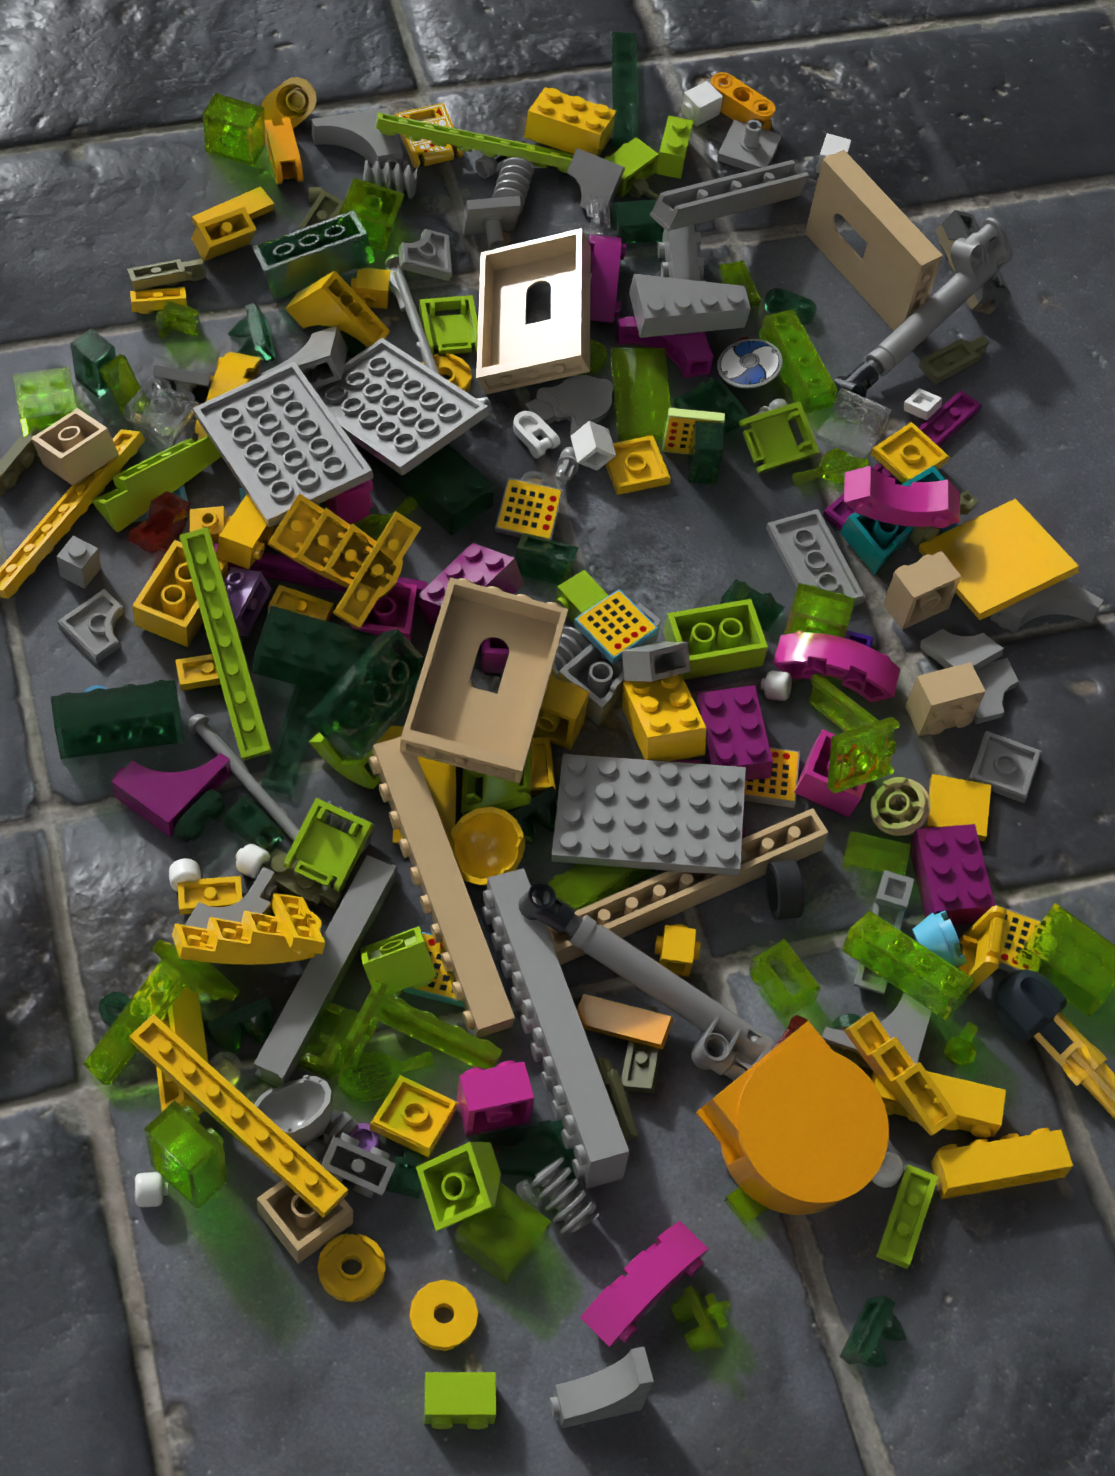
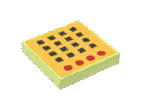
M669 408L662 452L717 457L725 413Z

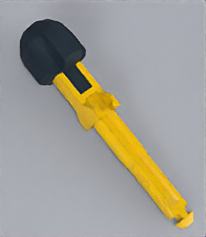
M1023 969L1012 971L1004 976L996 987L994 996L996 1012L1004 1025L1019 1041H1028L1034 1036L1060 1064L1071 1081L1076 1086L1082 1084L1115 1119V1073L1104 1063L1107 1060L1106 1056L1092 1045L1061 1012L1067 1005V998L1049 979L1038 972Z

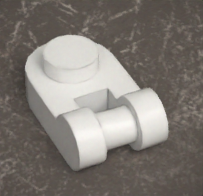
M522 411L515 416L513 431L529 448L530 453L536 459L545 455L547 449H554L560 445L558 435L536 413ZM540 435L543 439L539 441L536 437Z

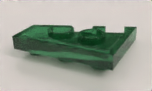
M546 1120L538 1122V1125L523 1129L515 1127L478 1136L477 1142H491L501 1174L536 1177L535 1175L542 1169L563 1157L564 1160L558 1168H570L571 1172L566 1179H575L576 1177L572 1166V1160L575 1159L572 1148L567 1150L563 1143L561 1131L564 1130L561 1120L554 1122Z

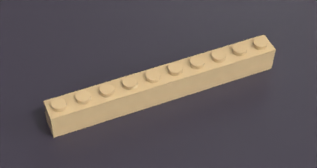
M401 737L374 744L372 757H369V764L373 775L378 774L382 784L379 785V791L383 802H389L392 810V812H389L391 825L394 830L399 829L402 839L399 840L402 855L404 858L409 857L412 868H409L414 886L419 885L423 896H420V903L425 915L430 913L433 924L430 925L435 943L440 942L444 953L441 954V960L446 972L452 971L455 982L451 983L453 994L457 1001L463 1000L465 1012H462L464 1024L468 1031L473 1030L476 1039L511 1028L515 1019L418 758L416 755L400 751Z
M812 808L743 838L740 876L667 871L581 908L575 914L580 918L588 915L598 925H603L623 938L766 875L768 863L771 861L790 859L798 861L821 851L829 832ZM545 924L560 965L586 954L582 948H577L569 942L570 935L564 931L559 934Z

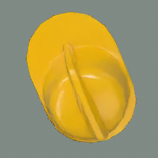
M291 77L282 82L263 100L260 108L262 121L271 119L273 126L281 125V118L289 117L294 129L315 109L317 97L312 84L300 77Z

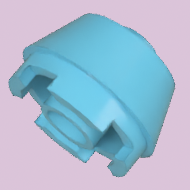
M946 911L935 915L932 912L912 929L916 942L911 944L918 962L924 960L929 972L956 971V967L967 964L965 955L960 950V941L951 920H948Z

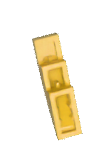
M873 1011L867 1013L844 1030L863 1059L885 1087L930 1136L957 1118V1115L921 1062H913L896 1036L890 1038Z

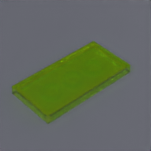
M611 347L610 354L618 440H631L651 435L654 436L655 440H663L668 410L671 408L665 348Z

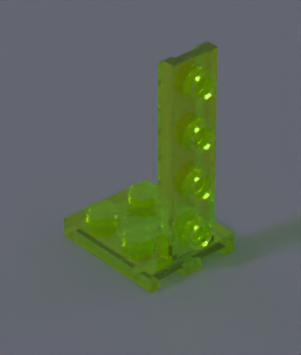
M819 673L812 675L811 684H813L809 703L844 731V733L832 736L827 788L835 794L893 774L894 768L890 766L891 755L896 753L897 743L893 738L894 729L899 728V722L893 717L879 721Z
M159 939L151 950L161 958V961L87 1057L83 1065L102 1084L110 1085L138 1050L129 1041V1036L153 1014L161 1019L186 985L197 994L202 995L205 992L215 1000L221 997L233 1001L240 990L209 962L180 959L175 944Z
M376 980L343 1042L333 1072L345 1077L350 1067L356 1069L366 1044L373 1037L378 1021L475 1068H483V1070L494 1068L503 1050L486 1039H479L466 1033L463 1028L457 1025H450L437 1019L434 1014L428 1011H421L408 1005L406 1001L399 997L385 994L388 985Z

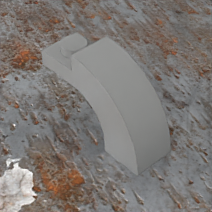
M263 867L246 896L231 906L211 907L198 902L185 925L207 929L209 917L241 922L244 911L271 916V898L273 892L276 893L278 888L275 885V872Z

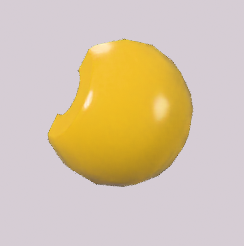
M495 807L477 808L462 816L452 828L448 840L462 878L467 882L487 886L488 877L515 871L525 850V836L517 819L506 810Z

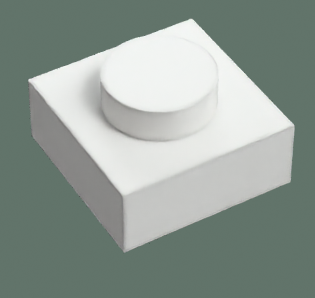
M919 388L904 402V411L928 420L942 406V398Z

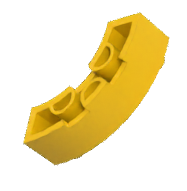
M230 351L224 357H219L217 370L206 402L252 381L254 376L260 372L262 358ZM197 420L195 434H198V440L208 435Z

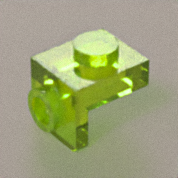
M168 301L163 311L160 310L157 313L155 319L159 338L165 339L170 328L196 336L200 330L199 311L189 306Z

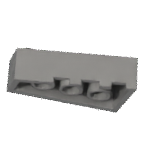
M697 224L668 232L664 229L662 242L657 244L658 258H662L663 261L661 262V277L706 282V280H703L704 259L700 257L701 233L696 232Z
M634 274L629 292L640 338L745 328L751 310L745 286Z
M638 603L636 606L658 627L657 634L640 646L655 643L658 638L661 620L641 603ZM591 643L559 670L558 679L570 684L580 685L583 689L589 691L585 715L598 726L601 725L621 695L623 681L625 680L623 658L612 664Z

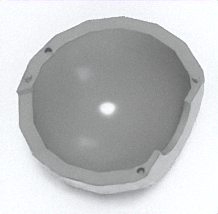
M305 1075L302 1079L289 1081L274 1089L272 1087L269 1088L257 1099L254 1105L298 1145L304 1147L321 1136L326 1130L332 1118L334 1098L327 1081L317 1076Z

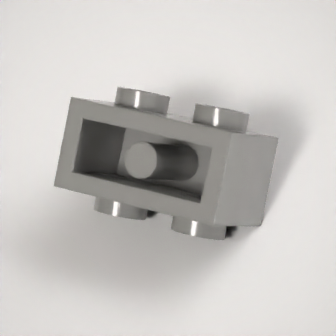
M341 1133L339 1138L331 1136L319 1164L340 1183H342L343 1179L354 1183L353 1191L369 1198H372L373 1193L383 1195L396 1166V1163L388 1160L391 1154L373 1146L370 1152L358 1147L360 1140Z

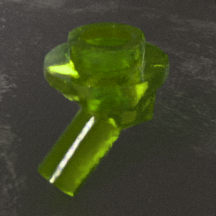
M967 1022L959 1037L953 1035L945 1045V1056L951 1063L965 1066L972 1063L976 1058L977 1049L974 1043L971 1042L979 1029L975 1024Z

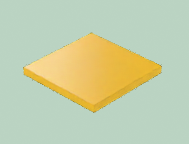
M1016 499L946 531L929 542L925 541L919 544V552L923 556L943 551L961 575L955 593L979 620L1079 573V565Z

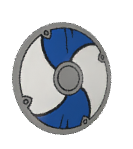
M746 339L728 346L721 353L717 368L719 375L726 383L734 387L748 389L763 386L775 379L781 371L783 360L780 351L773 344L760 339Z

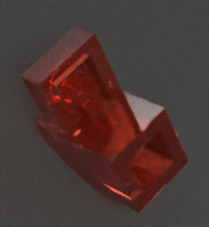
M169 491L162 493L151 501L147 520L130 531L128 541L152 554L159 549L167 552L173 541L178 540L179 535L184 530L191 503Z

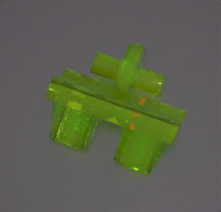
M692 1285L682 1290L684 1296L672 1303L670 1308L680 1324L694 1316L699 1324V1327L684 1334L691 1351L695 1353L709 1347L716 1351L724 1347L712 1320H716L720 1329L729 1325L724 1315L732 1308L729 1301L726 1300L718 1303L715 1294L711 1293L705 1297L709 1308L706 1309L698 1291L694 1290Z

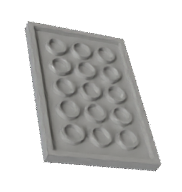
M381 338L347 361L344 365L341 380L314 388L350 440L402 476L490 415L487 405L384 338Z
M295 361L193 408L195 417L269 528L282 521L299 493L318 505L374 478L370 466Z
M563 754L552 862L740 876L746 767Z

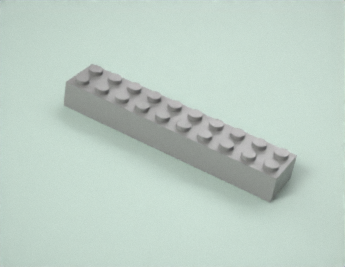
M523 868L488 877L487 890L483 891L486 906L482 907V915L485 924H491L494 933L491 934V939L495 951H500L502 954L501 968L505 979H511L513 1003L515 1006L521 1007L523 1015L520 1018L525 1034L530 1033L533 1043L530 1046L535 1062L541 1063L543 1087L545 1091H551L554 1099L551 1101L553 1115L556 1120L561 1119L564 1130L561 1131L563 1143L567 1150L571 1149L575 1159L572 1160V1166L577 1179L582 1178L585 1189L623 1179L629 1149L548 931L543 922L540 920H529L519 910L518 903L520 898L531 887L526 872ZM532 897L533 901L537 904L535 897Z

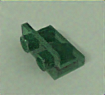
M524 533L516 548L515 560L522 576L560 585L570 578L571 569L577 558L579 547Z

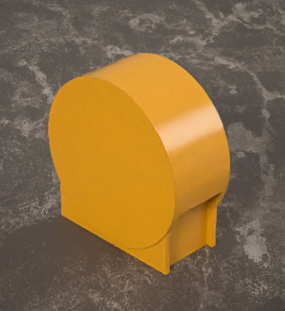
M809 1021L695 1112L720 1143L726 1166L740 1188L759 1204L771 1210L790 1215H809L821 1212L860 1191L873 1179L880 1169L888 1147V1116L882 1097L875 1084L858 1065L845 1056L834 1052Z

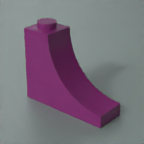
M220 753L208 763L182 772L155 771L143 767L132 760L125 768H120L113 776V794L119 801L171 837L231 775L230 759Z

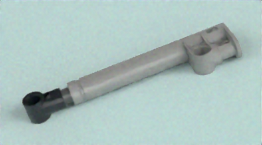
M988 217L983 221V228L977 233H972L967 239L959 238L953 243L950 254L956 274L883 340L876 349L870 352L866 357L867 363L862 362L846 377L838 376L835 378L830 389L831 396L834 399L853 407L861 405L866 398L867 390L878 381L879 375H887L893 367L900 363L1012 259V251L1006 232L996 219Z
M537 882L520 898L518 903L519 910L525 918L540 920L559 934L564 931L570 935L569 942L577 948H582L583 952L702 1030L691 1052L692 1061L698 1068L702 1070L711 1069L718 1075L724 1074L735 1081L768 1054L773 1044L772 1038L603 925H598L588 915H585L583 918L575 914L576 909L556 897L554 889L549 884ZM532 897L538 898L541 901L542 906L537 905L533 901ZM707 1047L713 1050L715 1057L708 1053Z

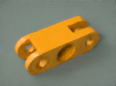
M720 72L712 76L710 84L723 96L720 112L732 120L747 123L749 120L763 122L764 125L761 128L768 131L771 130V118L775 113V105L771 100L728 73Z
M281 118V125L273 126L271 119L263 120L265 142L276 184H282L284 179L295 178L297 182H302L303 168L290 118Z

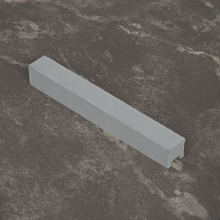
M790 160L662 192L650 216L668 232L798 197L801 195L810 175L807 172L799 174L793 169L795 162Z
M369 855L366 856L323 935L326 942L323 954H316L314 958L310 959L254 1062V1067L257 1068L254 1074L256 1078L277 1087L290 1080L396 881V865L387 864Z

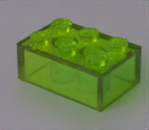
M1054 903L1041 918L1013 959L1015 963L1024 969L1038 972L1049 979L1067 998L1069 1003L1089 1017L1104 1004L1115 987V945L1057 903Z
M174 1100L144 1128L150 1163L196 1209H200L227 1183V1166L222 1145L224 1141L214 1129L209 1128L206 1130L199 1123L198 1115L189 1106L183 1108Z

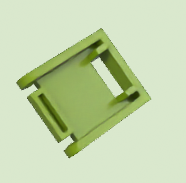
M473 295L419 299L421 323L433 355L434 349L438 350V355L471 353L472 346H475L477 352L478 320ZM460 309V314L435 316V311Z
M800 401L739 421L740 428L750 427V429L744 430L742 433L754 464L763 461V465L756 468L758 474L814 457L820 452ZM795 419L804 440L799 446L796 444L788 423Z
M530 746L520 783L463 768L461 813L466 815L474 809L484 807L508 810L530 804L531 796L529 793L531 792L532 765L530 756L532 755V747ZM483 777L482 799L475 794L476 778Z
M315 798L283 862V866L291 869L297 859L299 861L294 869L296 873L326 887H330L336 877L337 880L333 890L340 893L374 825L345 810ZM329 813L353 823L349 834L325 824Z

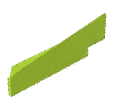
M209 436L196 442L193 438L184 440L113 476L112 479L117 489L93 499L92 502L113 530L120 532L219 459L221 454Z

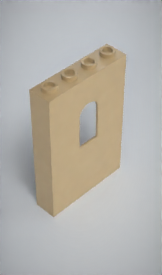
M845 150L826 156L822 160L805 234L894 331L930 298L943 255ZM836 214H840L867 243L863 259L837 231L834 222Z
M582 228L481 252L476 379L485 394L590 372L591 246ZM536 283H549L551 285V319L526 325L528 290Z
M450 578L402 732L400 751L520 783L565 626L568 609L554 602L544 603L533 600L524 594L514 595L503 592L498 587L480 586L468 579ZM488 638H499L509 648L508 659L497 694L468 686L479 647Z

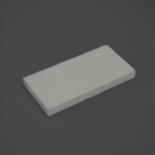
M819 509L767 523L766 530L812 618L864 603L865 595Z

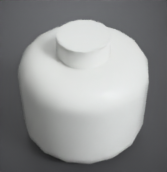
M769 671L766 678H762L761 690H764L765 697L777 701H786L789 698L792 687L791 675L783 671Z
M248 844L244 848H240L235 856L237 859V870L252 879L257 878L263 863L267 865L270 862L268 851L255 844Z
M185 858L171 864L169 868L171 888L178 892L177 883L201 879L198 863L192 859Z
M886 1151L883 1163L872 1181L884 1188L896 1185L904 1170L900 1157L893 1152Z
M159 1172L138 1173L135 1177L136 1205L138 1207L160 1206L163 1203V1196H168V1182H163L162 1175Z

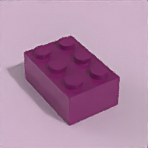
M472 543L428 584L416 598L426 623L435 626L450 578L468 579L474 584L484 587H498L503 592L515 594L524 585L514 557Z
M755 685L696 693L695 704L706 725L704 755L706 764L746 767L745 781L771 778L773 760Z
M975 824L915 829L908 847L925 918L932 912L935 915L946 911L948 920L950 919L953 925L974 924L992 906H995Z

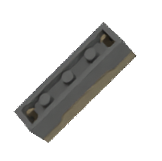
M954 210L942 225L935 230L939 239V245L945 251L949 260L948 264L955 274L956 270L950 254L953 243L959 238L967 239L972 233H977L980 230L972 214ZM1000 270L967 299V305L975 312L991 314L995 308L1011 295Z

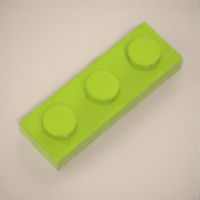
M907 1164L876 1257L908 1269L939 1176Z

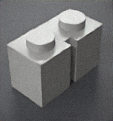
M660 641L622 651L625 681L653 682L668 678L669 676L690 672L688 642Z

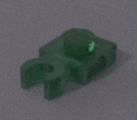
M402 1145V1157L395 1156L393 1163H396V1166L389 1179L386 1191L419 1198L422 1185L416 1166L423 1164L424 1162L422 1161L426 1156Z

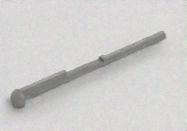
M392 254L387 257L385 268L386 270H391L390 281L401 312L406 310L412 330L419 342H416V347L421 353L424 365L439 374L403 269H400L399 255Z
M203 714L193 715L188 721L189 732L191 734L198 733L217 755L222 753L230 759L233 774L294 842L299 829L290 820L283 808H280L248 772V768L208 724L209 718ZM336 877L334 878V880H333V882H332V883H333V887H334V884H335V882H336V880H337Z

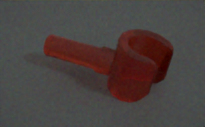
M799 1015L793 1016L786 1031L771 1049L773 1050L809 1020Z

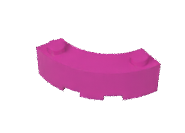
M872 466L845 472L844 503L855 510L857 514L881 522L903 526L946 528L950 524L960 522V492L948 479L936 482H913L909 487L895 484L894 478L881 474Z
M803 631L781 635L773 664L780 671L788 672L792 680L802 678L823 680L825 676L843 680L842 686L857 692L868 702L893 698L901 670L891 661L889 656L856 641L834 635L806 633Z
M678 1221L659 1235L656 1239L657 1242L652 1244L646 1251L642 1250L624 1268L627 1276L621 1275L610 1286L608 1285L580 1317L609 1347L620 1340L626 1343L638 1330L635 1324L679 1280L687 1274L693 1277L705 1264L701 1258L709 1248L681 1221Z

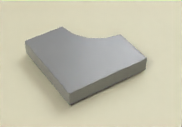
M577 148L567 173L574 177L580 185L582 194L580 207L605 217L625 168Z
M424 229L419 241L413 243L402 242L398 248L400 269L446 281L450 280L452 277L449 235Z
M105 589L57 621L58 627L96 664L120 648L119 641L113 633V628L116 620L124 613L123 606Z
M944 629L921 640L920 645L924 652L944 668L971 662L975 671L1001 657L1004 649L985 633L975 636H959L951 634Z
M1008 658L993 661L976 671L986 692L974 716L975 724L1003 717V696L1007 691L1017 687L1019 683Z

